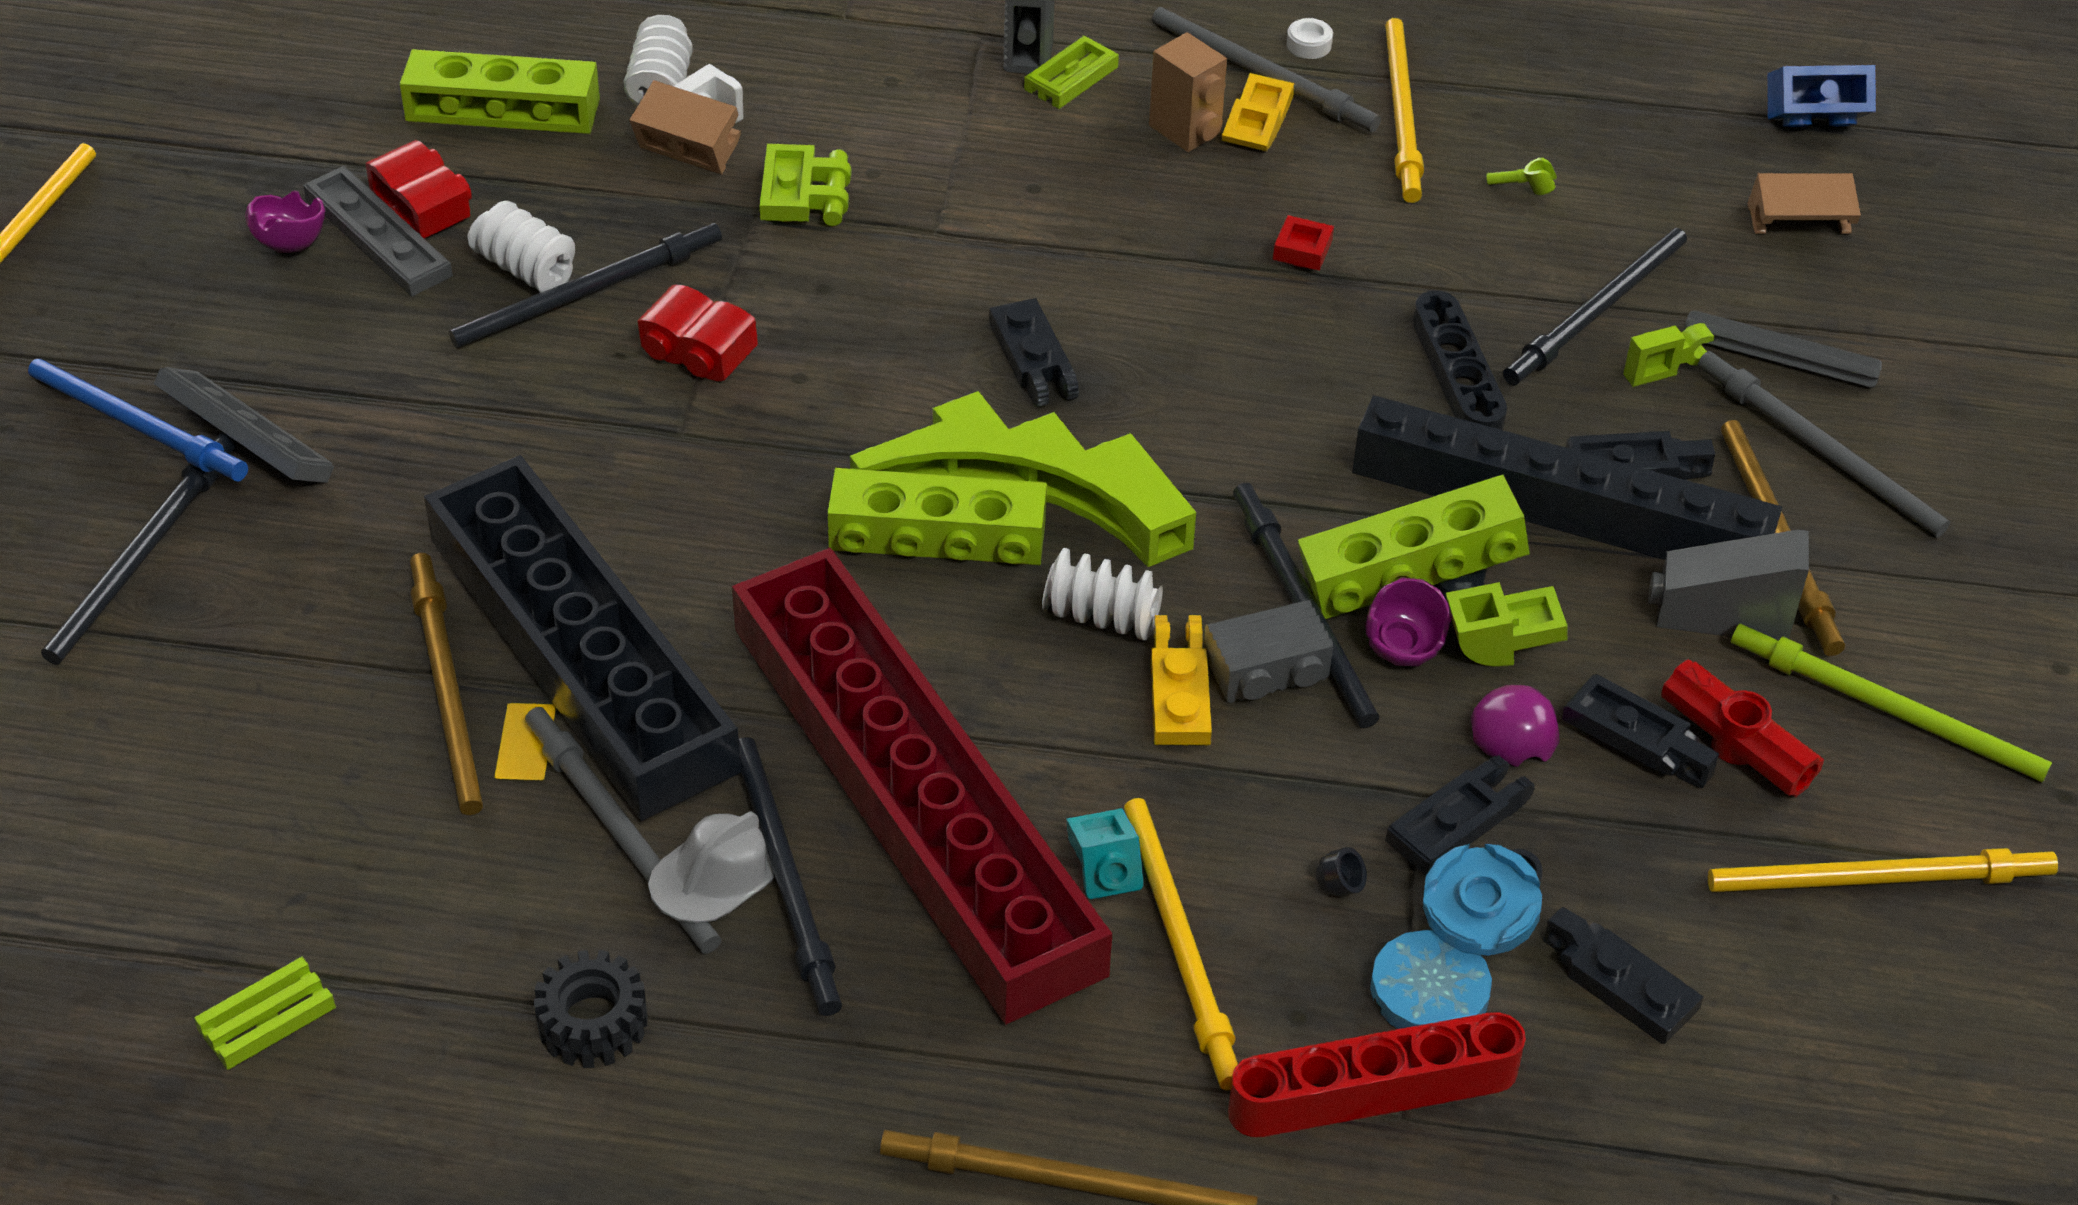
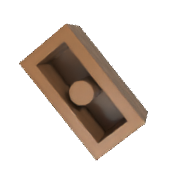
M1188 32L1154 50L1149 126L1187 152L1220 134L1223 123L1222 114L1227 58Z

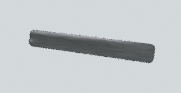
M1696 310L1690 311L1684 326L1685 330L1694 324H1705L1715 337L1714 341L1704 344L1867 388H1874L1876 386L1882 369V362L1876 358Z

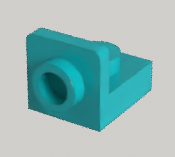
M1122 808L1066 819L1068 840L1082 864L1084 891L1088 898L1095 899L1137 891L1143 888L1139 836Z

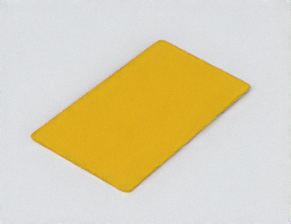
M509 703L507 705L495 771L496 779L544 780L547 759L542 753L544 745L525 722V717L533 708L543 707L554 721L556 711L554 704Z

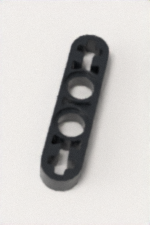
M1428 291L1421 294L1415 303L1414 328L1454 417L1503 430L1507 413L1506 402L1460 303L1453 295L1443 291ZM1439 319H1444L1442 325H1439ZM1453 343L1461 346L1463 350L1451 352L1444 350L1440 345ZM1470 377L1476 379L1479 383L1476 385H1463L1458 383L1455 378ZM1480 403V411H1475L1476 404Z

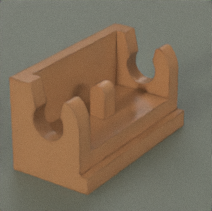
M655 80L651 83L630 118V123L640 148L721 175L726 169L725 164L735 149L741 131L732 128L739 115L736 106Z
M1758 173L1748 200V209L1751 212L1755 234H1766V224H1772L1773 220H1837L1840 234H1851V224H1858L1861 216L1853 174Z

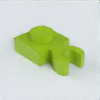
M1698 323L1686 328L1682 333L1674 325L1631 337L1623 375L1633 387L1677 375L1679 364L1687 362L1689 365H1698L1700 358L1707 352L1702 344L1714 341L1715 336L1705 324Z

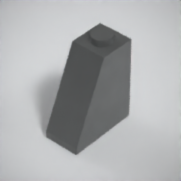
M1792 530L1667 551L1662 573H1652L1649 587L1648 603L1657 605V627L1732 637L1737 626L1741 623L1774 639L1780 640L1782 636L1789 639L1809 572V531Z

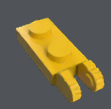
M1167 615L1154 616V648L1151 650L1154 745H1211L1212 730L1207 648H1202L1203 631L1201 615L1188 616V622L1185 626V638L1188 642V648H1168L1170 623L1167 620Z

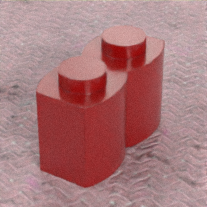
M414 140L365 163L369 189L423 238L471 216L469 201L472 199V192L466 179L461 174L455 175L449 168L445 167L440 154L433 148L428 149L420 141Z
M672 285L637 321L641 347L648 355L656 360H665L673 364H684L695 376L714 381H724L758 345L756 322L751 314L727 302H713L703 293L684 285Z

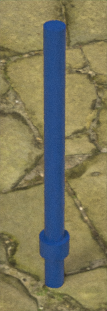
M40 358L30 363L28 373L31 377L185 455L189 464L205 472L215 470L234 481H241L247 475V463L224 452V448L220 443L204 435L193 436Z

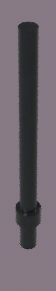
M711 223L684 235L680 232L673 233L659 239V245L450 329V339L455 348H460L665 263H668L669 266L676 265L690 259V253L721 241V231L716 223Z
M1679 228L1672 229L1549 333L1538 335L1523 347L1522 355L1504 369L1503 377L1505 381L1512 386H1516L1534 370L1540 371L1545 369L1558 357L1559 349L1687 242L1685 232Z
M223 431L214 440L220 443L224 448V452L231 454L239 443ZM189 463L182 470L183 479L41 650L42 656L48 662L59 665L198 493L209 490L220 476L219 472L215 470L205 472Z
M1250 483L1239 484L1234 489L1233 495L1246 517L1244 526L1254 544L1262 546L1292 603L1311 600V605L1315 608L1316 615H1319L1320 623H1323L1324 630L1328 632L1329 639H1332L1333 652L1330 673L1361 728L1373 726L1378 722L1379 714L1282 541L1279 522L1271 509L1264 508Z
M744 737L739 739L741 773L754 813L759 819V828L766 843V850L798 946V950L795 953L797 966L801 978L810 983L819 1013L823 1016H831L838 1013L842 1008L832 976L836 965L829 945L820 939L756 742L753 738Z

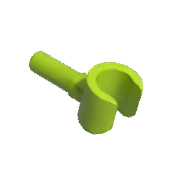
M1537 158L1529 162L1524 169L1487 173V184L1529 182L1536 195H1544L1555 189L1553 180L1557 176L1548 160Z

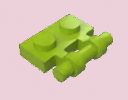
M767 144L760 198V220L809 222L810 209H821L823 220L826 224L830 226L839 225L842 222V216L848 210L849 195L845 187L850 183L852 169L848 163L846 152L834 150L830 153L829 158L815 157V145ZM813 181H822L826 185H813Z

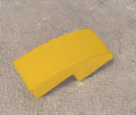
M1250 73L1241 98L1235 99L1222 134V141L1267 151L1273 143L1294 96V83Z

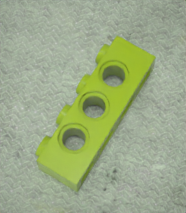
M412 49L400 81L405 120L412 122L590 134L600 101L596 62Z
M835 468L828 507L829 548L831 547L833 551L1041 565L1046 520L1047 483Z
M1504 475L1298 539L1307 581L1326 619L1371 605L1377 593L1385 585L1400 578L1423 579L1429 584L1435 585L1530 554L1524 515Z

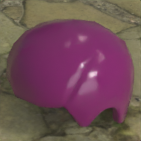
M294 190L283 198L274 195L256 196L247 206L245 219L251 235L260 244L278 253H292L303 251L318 239L326 211L323 200L320 198H315L312 204L308 205L301 199L299 192Z
M1400 578L1389 583L1377 593L1368 610L1365 628L1369 645L1377 656L1396 666L1418 667L1436 657L1438 651L1445 644L1452 620L1450 606L1441 590L1423 579Z
M1505 685L1498 687L1483 697L1471 715L1474 743L1486 755L1492 757L1499 755L1514 767H1518L1524 760L1534 756L1546 762L1551 758L1560 742L1558 723L1552 703L1541 692L1531 686Z

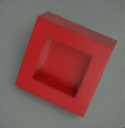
M1288 215L1275 242L1273 260L1320 271L1333 241L1334 226Z

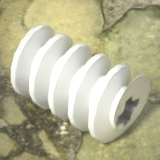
M655 15L648 17L640 24L624 78V91L628 99L636 107H638L653 80L674 86L686 78L693 49L692 42L687 36L686 27L680 19L670 15Z
M506 200L497 203L489 211L479 215L467 235L468 243L474 252L482 254L485 259L496 263L504 270L510 271L513 276L524 280L527 285L537 288L540 292L566 283L571 277L573 270L572 261L575 254V243L572 238L560 234L554 227L546 226L543 220L532 217L528 211L518 209L517 205L513 202Z
M1063 548L1050 568L1043 592L1042 609L1046 611L1052 604L1054 615L1063 618L1073 610V617L1079 623H1086L1093 615L1095 626L1101 629H1106L1114 619V627L1119 634H1127L1135 624L1137 638L1147 640L1154 628V616L1159 614L1163 586H1160L1159 589L1153 588L1152 571L1149 570L1144 572L1138 583L1132 582V566L1127 564L1123 567L1117 578L1112 577L1111 560L1104 559L1097 572L1091 571V558L1086 553L1083 554L1076 567L1070 565V549Z

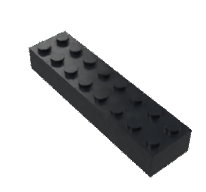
M521 455L424 496L433 544L641 821L741 773L739 737L736 725Z

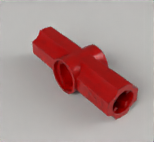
M1689 659L1677 666L1670 678L1664 683L1661 697L1712 736V748L1719 753V758L1736 765L1749 764L1789 796L1793 795L1795 798L1808 789L1814 778L1821 772L1824 759L1771 719V706L1761 695L1746 690L1734 691L1697 662H1692Z

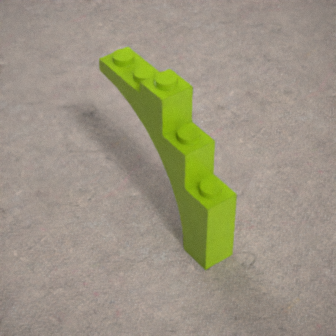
M979 391L934 407L933 425L850 455V469L1046 482V502L1063 507L1093 521L1122 541L1147 567L1190 551L1194 546L1196 511L1131 433L1109 442H1103L1085 451L1055 412L1008 429Z

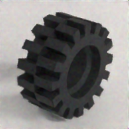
M588 950L577 951L578 962L571 963L566 955L558 959L559 972L549 966L542 973L544 983L537 981L534 990L536 999L533 1000L539 1037L542 1044H547V1050L554 1058L562 1052L563 1063L573 1066L577 1057H582L583 1068H594V1058L603 1057L604 1064L607 1066L615 1063V1051L618 1050L626 1057L633 1052L632 1041L640 1044L644 1037V1027H647L648 1024L644 983L640 980V973L636 967L633 966L628 969L627 959L620 955L616 957L613 963H610L609 951L598 950L597 959H589ZM603 998L614 1003V1008L610 1012L595 1019H578L568 1014V1010L574 1004L584 999Z

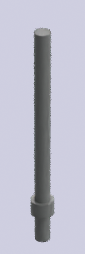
M1163 7L1157 8L1153 14L1152 22L1178 36L1188 32L1226 57L1228 61L1256 75L1294 83V94L1322 107L1325 115L1339 122L1346 119L1372 133L1380 125V115L1354 103L1352 96L1338 89L1330 91Z
M1707 351L1700 358L1698 367L1724 385L1725 393L1742 405L1748 402L1935 537L1939 538L1948 529L1950 521L1763 389L1760 386L1761 380L1744 368L1735 369L1711 351Z
M535 707L530 710L525 717V722L544 745L542 748L543 755L557 772H564L649 883L652 870L661 861L583 760V749L569 732H562L543 707ZM678 921L703 954L714 951L720 945L721 937L709 922L690 923Z

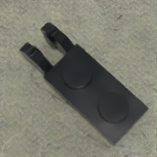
M1037 298L989 308L990 326L1021 388H1026L1031 400H1033V404L1037 407L1049 404V388L1046 382L1055 380L1065 400L1078 398L1079 386L1077 376L1073 372V368Z
M1499 755L1494 756L1473 771L1467 769L1390 824L1389 828H1387L1385 841L1427 876L1438 858L1455 847L1470 845L1507 818V816L1510 817L1519 808H1522L1531 799L1532 794H1534L1535 784L1524 776L1516 779L1515 782H1511L1496 793L1492 788L1496 787L1505 778V775L1508 773L1509 763Z

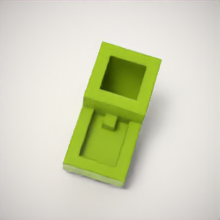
M1500 582L1446 593V601L1450 606L1452 623L1461 650L1469 659L1476 663L1498 667L1514 665V651L1568 640L1567 623L1554 586L1504 596Z

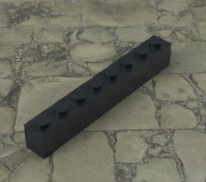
M1374 395L1358 428L1352 470L1353 474L1432 496L1504 475L1526 522L1663 560L1666 558L1667 551L1776 533L1783 506Z

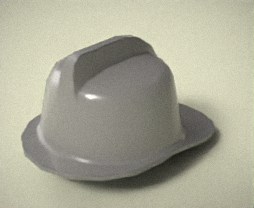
M748 812L741 817L732 814H713L704 817L691 830L686 841L665 856L652 870L648 887L651 900L660 911L678 921L690 923L715 921L731 913L755 893L764 889L773 880L774 872L766 850L765 840L762 832L759 830L758 816L753 812Z

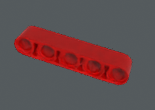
M1490 1012L1251 1056L1243 1059L1235 1066L1233 1071L1228 1106L1229 1120L1233 1127L1241 1134L1250 1137H1266L1499 1093L1509 1089L1516 1081L1526 1041L1525 1030L1519 1021L1512 1016L1500 1012ZM1371 1073H1377L1383 1076H1377ZM1311 1084H1318V1085H1321V1086H1324V1087H1317V1086H1313V1085H1311ZM1250 1095H1259L1265 1098H1256Z

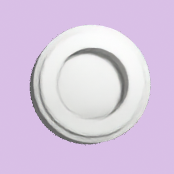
M1304 18L1297 20L1288 28L1287 48L1292 54L1301 58H1321L1331 50L1333 31L1328 24L1318 19Z

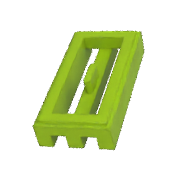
M1083 36L1025 76L1024 90L1029 93L1038 90V98L1043 101L1052 98V106L1060 109L1118 68L1119 54Z
M300 957L194 1017L199 1033L226 1069L229 1070L336 1007L333 995L327 988L323 989L319 977L315 972H310L308 963L303 957ZM307 995L311 996L308 999L302 1001L301 1003L295 1005L294 1007L278 1015V1012L283 1010L284 1008L290 1006L291 1004L297 1002L298 1000L304 998ZM256 1025L257 1028L253 1029L252 1031L246 1033L245 1035L239 1037L238 1039L232 1041L229 1044L225 1043L228 1040L234 1038L235 1036L241 1034L242 1032Z

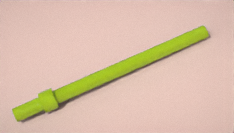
M1739 623L1732 636V644L1770 660L1769 666L1788 675L1792 671L1797 672L2043 783L2052 762L1810 655L1802 651L1803 645L1782 636L1780 640H1777Z

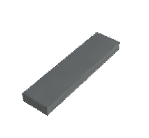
M345 166L303 185L305 198L311 204L315 198L323 200L326 211L325 217L411 297L453 276L451 263Z
M170 367L160 368L154 385L289 478L328 482L335 467L332 465V462L198 371Z

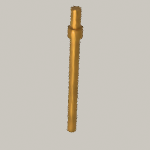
M1736 420L1724 423L1721 427V433L1751 497L1779 505L1741 424ZM1782 511L1776 533L1791 531ZM1809 570L1798 611L1805 625L1814 630L1824 653L1827 656H1835L1845 649V643L1833 620L1836 612L1827 593L1819 591Z
M418 553L410 559L415 585L411 590L415 614L421 617L460 811L465 815H474L483 809V803L443 612L447 608L443 586L436 581L431 556L426 553Z
M884 1130L880 1147V1155L928 1163V1170L954 1174L957 1168L1157 1205H1257L1258 1196L960 1143L959 1136L937 1132L934 1133L933 1138Z

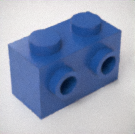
M1875 65L1783 66L1767 73L1768 120L1783 119V127L1812 126V119H1829V126L1831 127L1857 125V118L1876 112Z

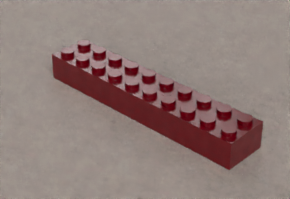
M831 547L733 585L732 596L736 633L1004 1024L1007 1025L1110 977L1112 932Z

